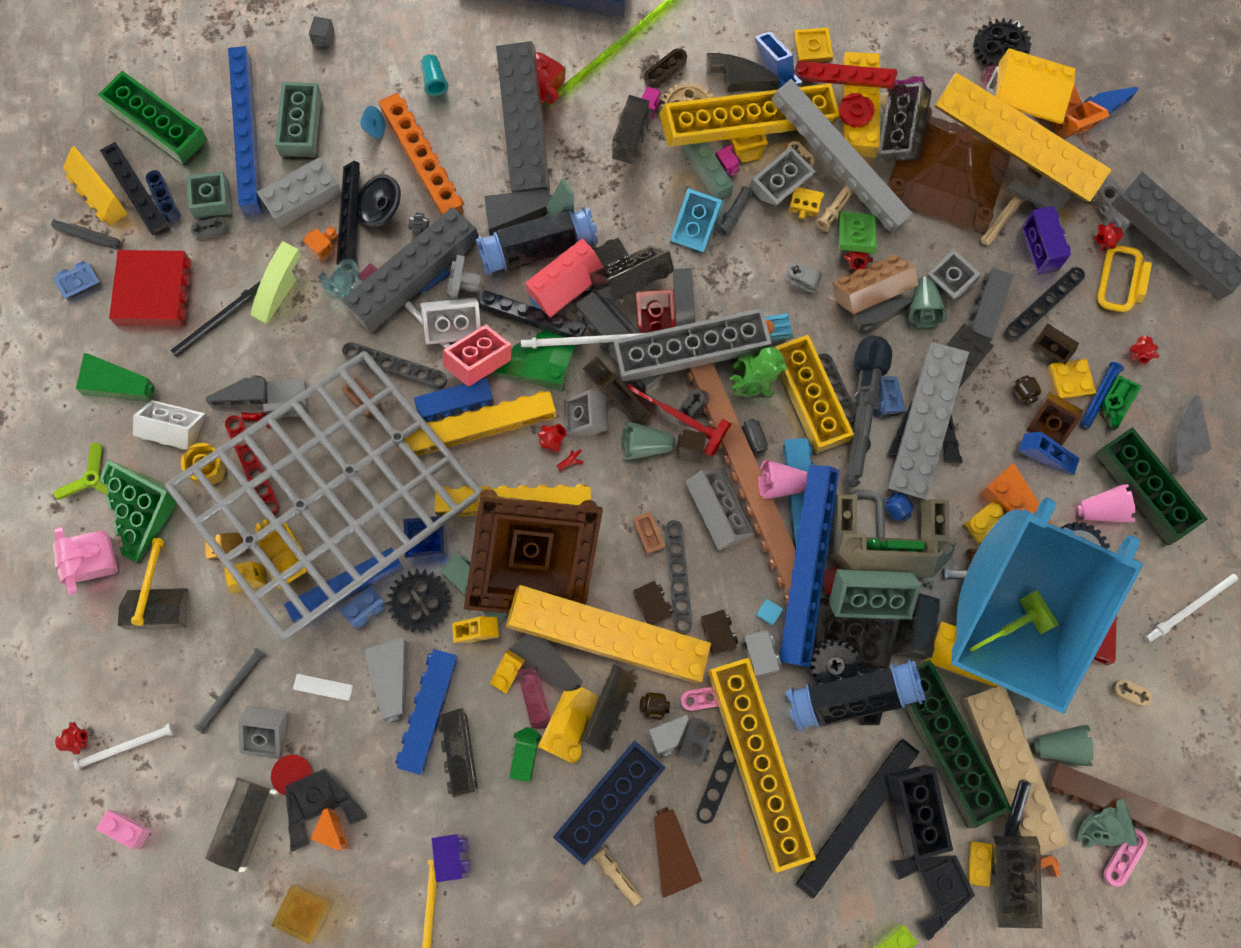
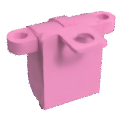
M62 527L53 529L55 536L53 550L56 572L61 584L66 585L68 595L77 594L75 582L118 573L111 539L107 532L97 531L66 538Z

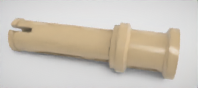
M846 184L831 206L824 209L822 217L816 220V226L820 230L828 232L831 229L830 225L838 219L840 210L854 191Z
M605 846L592 857V860L597 861L603 869V874L609 875L632 907H634L643 897L618 867L619 862L617 860L614 861L607 852L608 848Z

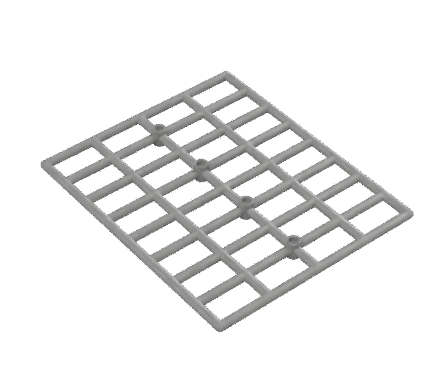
M366 351L361 352L165 484L167 491L282 641L290 638L475 503L480 492L483 491ZM363 360L387 387L371 399L347 372ZM339 376L345 380L364 403L347 416L324 389V386ZM315 392H318L340 419L323 432L300 405V402ZM391 394L395 396L415 420L414 424L402 432L396 431L375 406ZM292 408H294L316 436L300 448H297L275 420ZM368 410L392 437L391 440L377 450L373 449L352 423L354 419ZM268 424L291 452V454L275 465L271 463L251 437V435ZM344 426L368 454L367 457L354 466L346 462L328 439V437ZM420 428L445 456L429 469L404 441ZM242 441H245L267 469L250 482L246 480L226 454L227 451ZM319 443L323 444L344 471V473L328 484L325 483L303 455ZM393 447H400L421 473V475L405 486L380 457ZM218 457L242 486L225 499L220 496L201 471L202 468ZM296 459L320 488L305 500L297 496L279 473L281 469ZM373 461L398 490L381 503L357 475V472ZM449 463L475 492L458 505L433 476ZM193 474L216 503L215 506L198 517L175 488V486ZM271 476L294 504L292 509L278 519L254 490L255 487ZM346 480L352 481L373 506V509L357 520L353 518L332 491ZM426 480L451 509L435 522L431 520L409 493ZM246 493L270 522L269 525L255 535L250 534L229 507L230 504ZM324 495L349 524L348 527L332 538L308 510L310 505ZM402 497L427 526V528L410 540L385 510ZM220 511L225 514L243 538V543L227 554L203 524ZM297 514L304 516L324 542V544L307 556L282 526ZM378 514L403 544L386 558L361 528V526ZM274 530L277 531L299 560L281 574L258 544L261 539ZM353 532L357 534L379 562L362 575L357 572L336 545ZM247 549L254 552L274 578L256 592H254L231 561ZM329 549L354 580L336 594L311 563ZM304 567L329 598L311 612L286 581ZM277 586L281 587L303 616L302 619L285 631L260 599Z

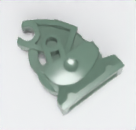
M1125 798L1116 801V808L1109 807L1103 809V812L1099 814L1092 812L1082 822L1077 834V841L1081 842L1083 838H1088L1089 840L1085 841L1087 848L1092 847L1094 843L1103 846H1115L1126 842L1131 846H1138L1136 832Z

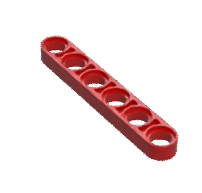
M236 415L229 416L225 420V427L230 439L246 430L244 422ZM232 421H239L240 424L238 428H230V423ZM246 443L234 447L249 482L254 479L251 478L253 470L259 469L261 473L264 472L260 460ZM247 453L254 455L250 462L244 461V456ZM267 479L255 487L254 490L258 494V489L261 486L268 487V492L265 495L259 496L266 505L270 502L275 504V509L272 513L277 515L280 506Z

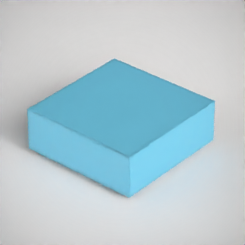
M766 599L756 617L773 626L783 609Z

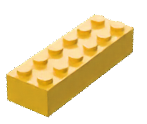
M845 52L841 65L880 68V54ZM841 84V101L849 94L859 93L864 97L870 98L875 109L872 120L863 127H850L841 120V135L861 157L876 158L880 148V88Z
M809 335L775 346L783 354L785 364L787 365V369L782 370L780 373L781 379L814 453L818 454L850 442L854 433Z

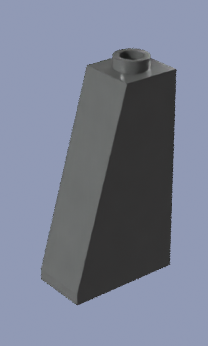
M549 188L484 196L490 236L494 235V232L497 233L499 229L547 215L546 207L553 196L550 195Z
M525 634L508 649L525 660L522 668L561 693L581 688V678L546 639Z

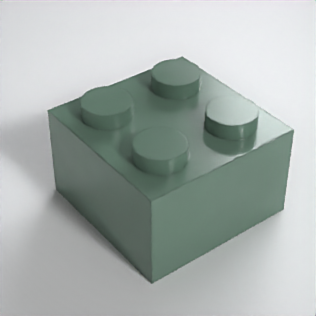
M223 171L187 176L188 206L195 219L232 214L229 181Z

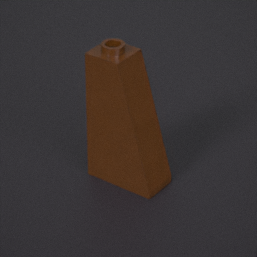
M667 807L656 811L657 816L653 817L660 887L663 898L702 882L673 809L668 810Z

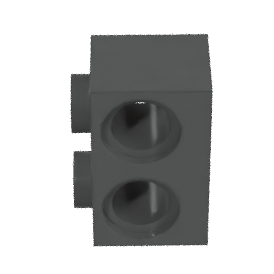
M692 716L677 757L701 765L703 761L707 762L710 750L707 749L709 742H714L717 733L714 730L715 725ZM698 727H704L707 730L705 737L697 735L696 729ZM691 746H697L700 749L698 757H693L690 754L689 749Z

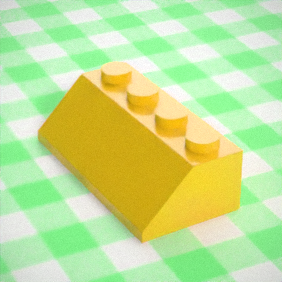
M73 146L63 166V169L67 172L65 177L72 185L74 183L77 185L75 189L81 197H87L85 202L92 210L96 208L98 212L95 214L101 222L106 221L109 226H112L128 215V213L80 152Z
M942 621L935 625L925 662L931 659L934 666L995 688L999 687V685L952 665V647L956 641L957 627Z

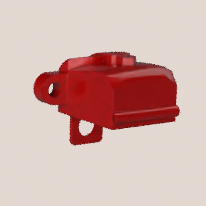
M536 52L541 104L543 102L553 104L559 98L556 90L565 81L566 69L554 59L543 53Z

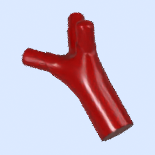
M242 412L241 419L258 422L266 414L264 412Z
M579 449L575 453L571 450L569 456L556 465L561 472L572 464H583V461L576 459L582 450Z

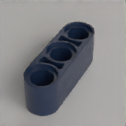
M152 170L148 172L145 179L159 211L166 221L171 223L178 221L181 214L167 182L159 171Z

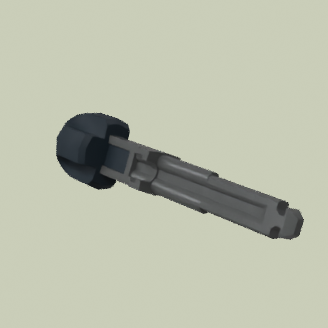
M872 335L864 338L859 343L855 353L853 367L860 375L857 392L853 395L852 404L857 409L846 475L850 478V480H846L850 487H857L861 483L858 479L863 475L873 410L880 408L879 388L881 376L886 375L891 368L892 348L886 339Z

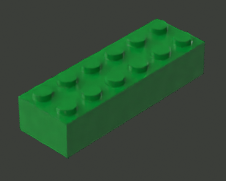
M121 71L98 94V97L107 109L183 165L208 140L202 128L124 71Z

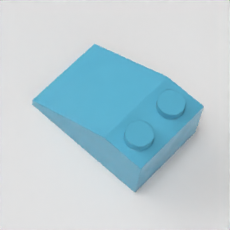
M688 188L670 241L704 252L718 222L725 201Z

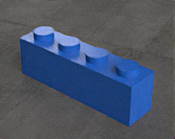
M487 378L480 379L469 387L461 384L413 397L417 412L426 423L436 422V420L466 411L494 405Z

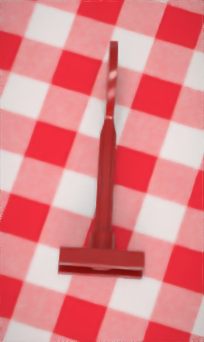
M630 384L627 385L628 389L658 405L663 411L697 431L706 433V438L710 441L703 452L712 457L715 455L732 423L722 419L716 430L710 426L706 427L672 406L661 403L644 391Z

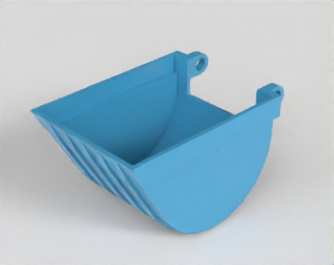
M1045 497L1035 513L1023 508L1022 511L1012 510L1002 516L990 529L976 551L963 581L958 600L956 641L952 647V665L1064 714L1144 564L1133 558L1140 544L1139 538L1135 536H1126L1117 553L1074 535V531L1066 527L1061 529L1048 523L1055 510L1056 502ZM1038 590L1059 624L1040 635L1033 622H1029L1008 635L998 637L972 652L969 650L974 645L996 634L1001 628L1025 616L1027 612L1019 600Z

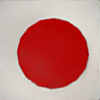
M859 93L845 96L840 102L838 109L842 122L854 128L868 125L875 112L871 99Z
M296 754L286 755L274 764L271 770V782L278 793L286 796V785L312 774L313 770L310 763L304 757Z

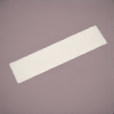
M301 674L296 675L293 690L346 701L350 700L353 685Z

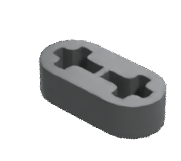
M220 217L196 222L191 227V232L197 240L222 236L228 230L224 219ZM217 224H220V229H216ZM200 228L203 229L201 234L198 233Z
M693 390L680 406L679 411L695 419L709 401L708 393L705 390Z

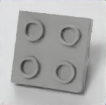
M457 255L456 261H452L446 295L450 297L449 300L457 299L458 292L461 290L473 293L478 291L480 275L467 273L462 270L465 256Z

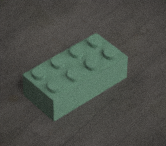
M282 82L275 142L280 156L316 157L322 100L318 83Z
M837 570L829 605L835 617L912 619L921 585L913 572Z

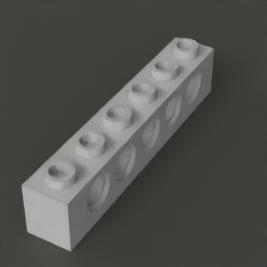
M1075 133L1065 139V141L1096 159ZM1109 174L1091 201L1114 224V227H1120L1123 231L1133 224L1111 205L1123 189Z

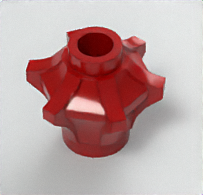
M1109 223L1108 226L1099 224L1097 226L1098 233L1097 236H1094V240L1100 244L1101 250H1105L1107 247L1115 249L1117 242L1123 237L1122 229L1114 227L1112 223Z
M850 251L844 255V259L848 260L850 265L848 269L850 270L864 269L869 262H873V258L869 256V253Z
M1141 336L1136 344L1130 347V351L1133 352L1130 358L1138 360L1142 364H1147L1151 359L1159 358V354L1156 352L1159 347L1154 344L1151 337Z
M561 424L541 426L542 431L538 433L540 437L539 444L544 449L550 448L554 452H558L563 438L567 435L565 428Z
M72 722L67 729H63L61 735L56 737L55 745L60 751H70L74 755H78L82 748L88 746L86 742L88 740V733L85 728L80 729L76 722Z

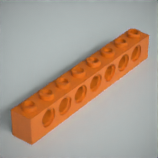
M397 92L378 101L384 117L440 215L442 216L452 207L460 214H463L464 201L460 195H456L455 185L452 181H448L447 171L444 167H440V160L437 154L432 153L430 150L432 146L428 139H424V132L421 126L416 125V118L413 112L407 110L408 104L405 98H401Z

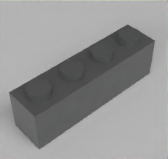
M993 267L989 273H985L982 280L984 287L983 289L980 288L976 298L979 299L978 305H974L971 315H974L973 320L969 321L966 331H969L968 339L985 345L991 342L1013 274Z

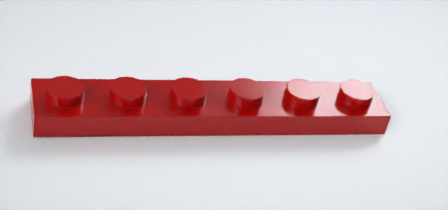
M797 61L794 74L801 81L893 89L898 74L896 69L805 61Z

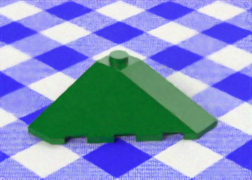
M545 330L535 336L537 339L565 338ZM520 342L511 349V361L492 373L562 392L577 344L540 346L537 349H533V347L522 348Z
M107 460L100 480L102 484L107 485L109 495L105 497L109 510H114L116 520L112 522L116 536L121 535L123 546L119 547L121 555L135 563H139L150 547L152 539L156 538L173 512L176 501L165 488V484L114 461Z

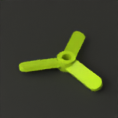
M94 442L90 445L86 472L82 478L56 489L53 495L57 500L64 499L87 487L96 488L102 493L109 495L107 485L101 483L99 476L101 444ZM95 477L93 481H89V479Z

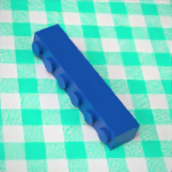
M391 547L381 553L386 558L394 550ZM372 557L354 568L362 575L379 562L375 557ZM396 559L335 605L360 593L370 585L373 586L403 570L404 568L399 559ZM345 571L326 582L336 594L354 580ZM319 586L298 596L310 612L329 599ZM291 600L284 604L294 623L303 618Z
M433 649L432 654H428L426 660L428 668L426 673L423 672L420 684L422 687L420 693L417 692L414 699L416 707L408 718V724H410L408 732H404L401 743L404 746L402 752H398L395 764H398L397 769L423 776L458 662L457 655Z

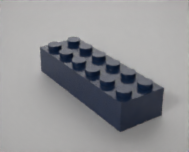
M634 740L553 838L585 866L666 767Z

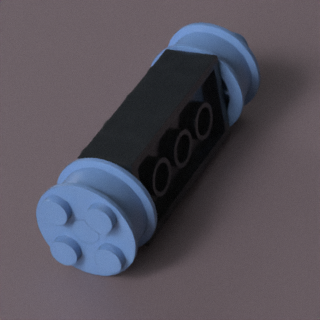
M584 206L581 211L573 213L568 210L499 229L492 236L485 238L479 236L476 239L480 259L483 261L485 274L491 276L492 272L504 269L506 272L507 268L518 267L521 264L535 262L546 257H553L556 254L567 251L582 238L588 245L596 246L598 243L597 227L595 222H591L590 208Z
M908 659V663L894 666L891 663V669L880 668L875 672L859 673L854 677L839 678L829 683H818L813 687L808 683L805 688L794 690L791 687L790 691H786L788 702L791 703L793 708L790 709L791 719L793 722L795 721L797 730L801 732L806 727L816 725L820 728L821 724L826 726L905 708V704L914 702L922 704V701L926 700L916 663Z

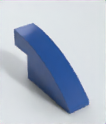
M771 31L756 36L755 42L760 55L778 89L790 79L798 87H802V81L794 74L793 54Z

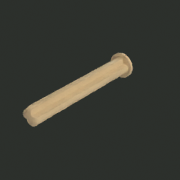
M1015 194L983 235L981 238L983 245L989 246L1021 205L1023 201L1019 199L1018 195Z

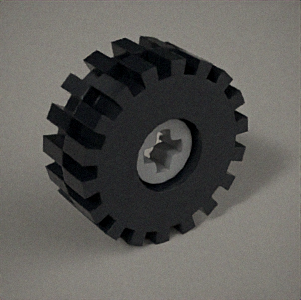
M835 637L834 640L826 638L825 642L822 640L818 642L820 644L818 647H813L809 670L817 683L834 682L839 678L854 677L858 674V671L861 672L859 654L847 641ZM833 660H836L837 663H840L838 665V669L836 670L833 667H830V665L833 664Z

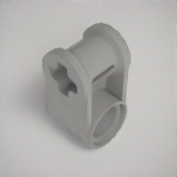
M798 262L791 263L785 273L787 283L808 292H816L822 277V273L819 270Z

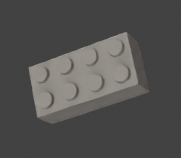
M321 157L256 191L279 229L341 195L339 184Z

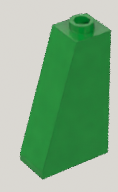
M84 353L76 389L82 395L150 402L155 388L154 384L147 377Z

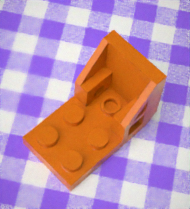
M1074 84L1063 123L1059 124L1051 121L1056 135L1066 139L1074 133L1079 134L1094 128L1110 115L1107 109L1092 101L1082 103Z

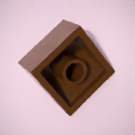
M1049 391L1038 407L1027 429L1033 433L1043 432L1062 446L1081 420L1083 410Z

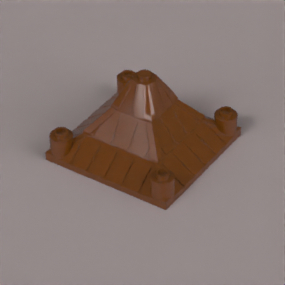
M927 104L917 105L912 113L887 186L910 211L984 235L994 217L993 210L1011 155L966 127L931 116L932 109Z
M491 489L481 491L478 496L479 505L468 583L465 588L464 610L509 614L516 588L520 585L586 605L603 508L599 507L592 500H585L580 505L499 497Z

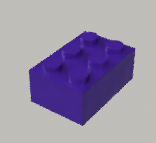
M1054 206L1032 210L1021 228L1037 273L1040 275L1059 271L1071 256V248L1066 242L1065 231L1061 228L1059 214L1055 211Z
M461 834L431 838L436 883L468 878V873H471L470 860H466V851H469L468 839H465L464 835Z

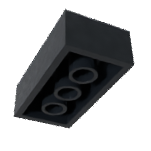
M921 765L888 774V782L905 857L919 861L953 851L936 768Z

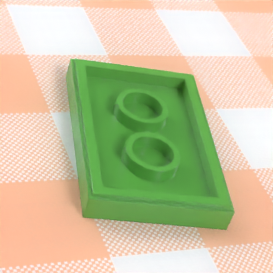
M840 211L839 250L876 254V216Z

